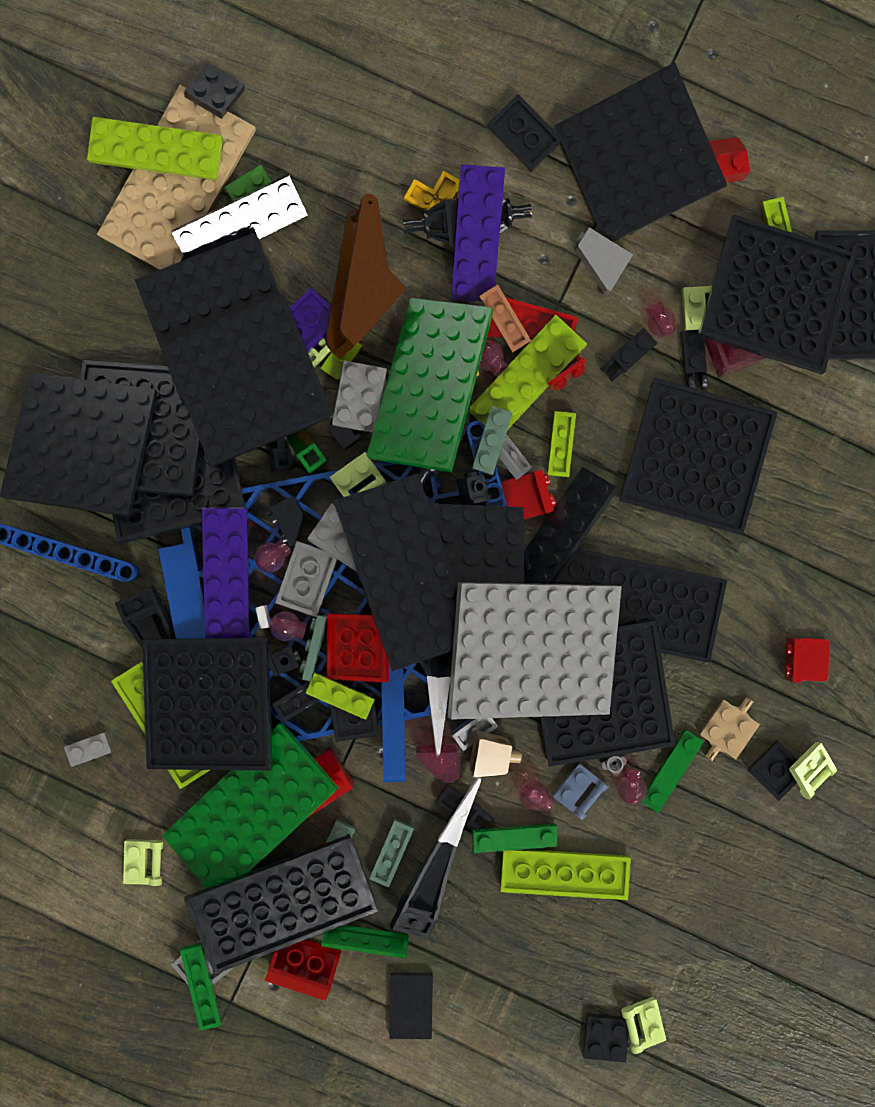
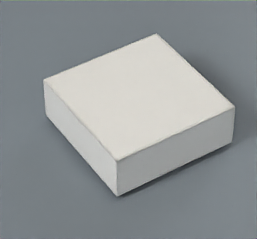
M267 605L256 607L260 628L272 626Z

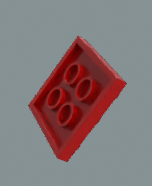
M327 614V678L334 680L389 682V662L372 615Z

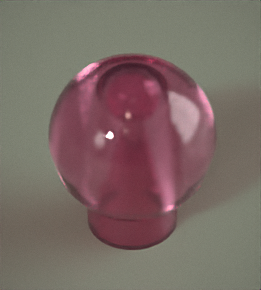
M661 301L652 304L646 309L649 315V330L653 335L668 337L674 333L678 325V319L671 309L665 308Z
M494 341L485 342L479 365L483 370L491 371L494 376L502 373L508 366L503 360L504 352L498 343Z
M279 540L275 544L266 543L256 550L255 563L263 572L273 573L284 565L285 557L290 555L291 551L283 540Z
M283 611L273 617L270 629L273 636L280 641H290L294 638L303 639L307 623L299 621L295 614Z
M625 769V777L619 782L618 794L627 804H639L647 795V785L642 779V771Z
M529 781L520 789V802L526 809L548 812L552 808L554 797L549 795L547 788L541 782Z

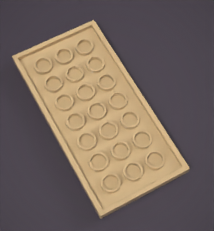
M179 85L157 126L222 135L223 145L218 181L133 169L97 233L100 238L158 270L185 259L171 230L213 209L256 131L255 126L230 112H227L221 119L185 98L184 91L187 88Z

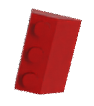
M734 137L709 141L726 183L744 180L750 173L747 150L740 139Z
M332 748L314 759L338 785L339 789L311 815L351 790L354 786L353 780Z
M307 939L274 951L265 981L326 1001L342 951L323 947L321 944Z

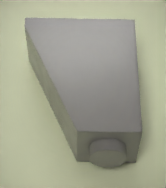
M589 228L586 233L581 232L575 243L578 244L575 252L603 294L608 296L633 254Z

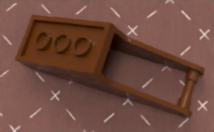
M365 194L361 199L360 208L351 210L346 216L325 337L327 347L339 359L358 344L407 289L387 266L379 203L372 194Z

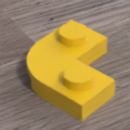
M443 171L434 189L414 179L404 200L421 210L423 208L429 209L444 199L454 198L459 190V179Z

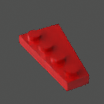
M506 298L529 338H535L555 315L575 331L578 317ZM491 319L487 337H503L494 320Z

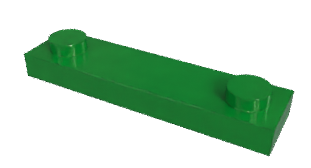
M684 729L675 743L676 746H673L641 796L640 801L659 813L704 741Z
M555 823L472 829V850L474 853L557 847V825Z
M342 925L323 932L321 946L406 959L409 935Z
M202 943L181 947L180 953L199 1029L202 1031L219 1027L222 1024L203 945Z

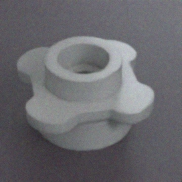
M610 756L602 762V768L618 776L621 774V770L627 763V760L624 756Z

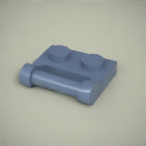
M578 762L552 796L577 817L584 820L587 816L585 813L609 786ZM591 782L596 784V787L578 808L574 804Z

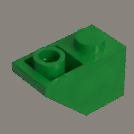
M306 429L298 431L286 439L310 474L315 473L329 463Z

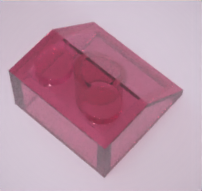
M704 338L718 378L741 371L766 358Z
M416 745V758L438 779H443V782H455L456 779H460L459 745H441L438 757L435 745Z

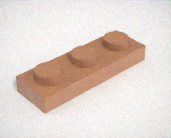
M499 285L479 296L485 307H492L494 311L492 319L512 352L531 341Z

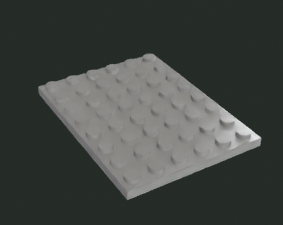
M458 582L448 718L479 719L610 714L621 586Z

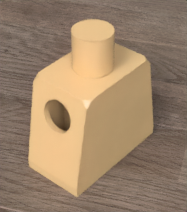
M475 730L469 765L473 777L505 775L508 773L509 763L521 762V751L512 750V745L508 738Z

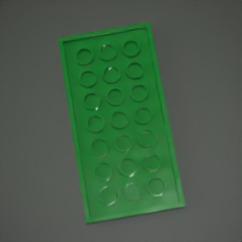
M410 298L366 455L369 459L452 472L494 312L492 307Z
M280 723L271 731L272 770H230L162 835L205 888L251 871L339 789L338 785L283 723Z

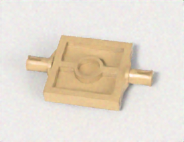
M745 697L740 707L733 706L725 700L721 701L699 733L712 745L705 755L708 759L713 761L719 751L737 759L760 726L759 723L751 719L748 713H746L753 701Z

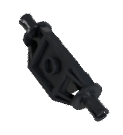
M458 198L444 199L429 209L423 208L421 218L403 219V225L406 226L404 227V233L424 231L426 239L431 237L449 245L455 244ZM505 198L502 201L501 221L506 220V222L500 224V234L507 228L512 229L513 220L532 218V212L529 211L532 210L531 204L512 206L509 198ZM429 229L444 230V232L429 231Z

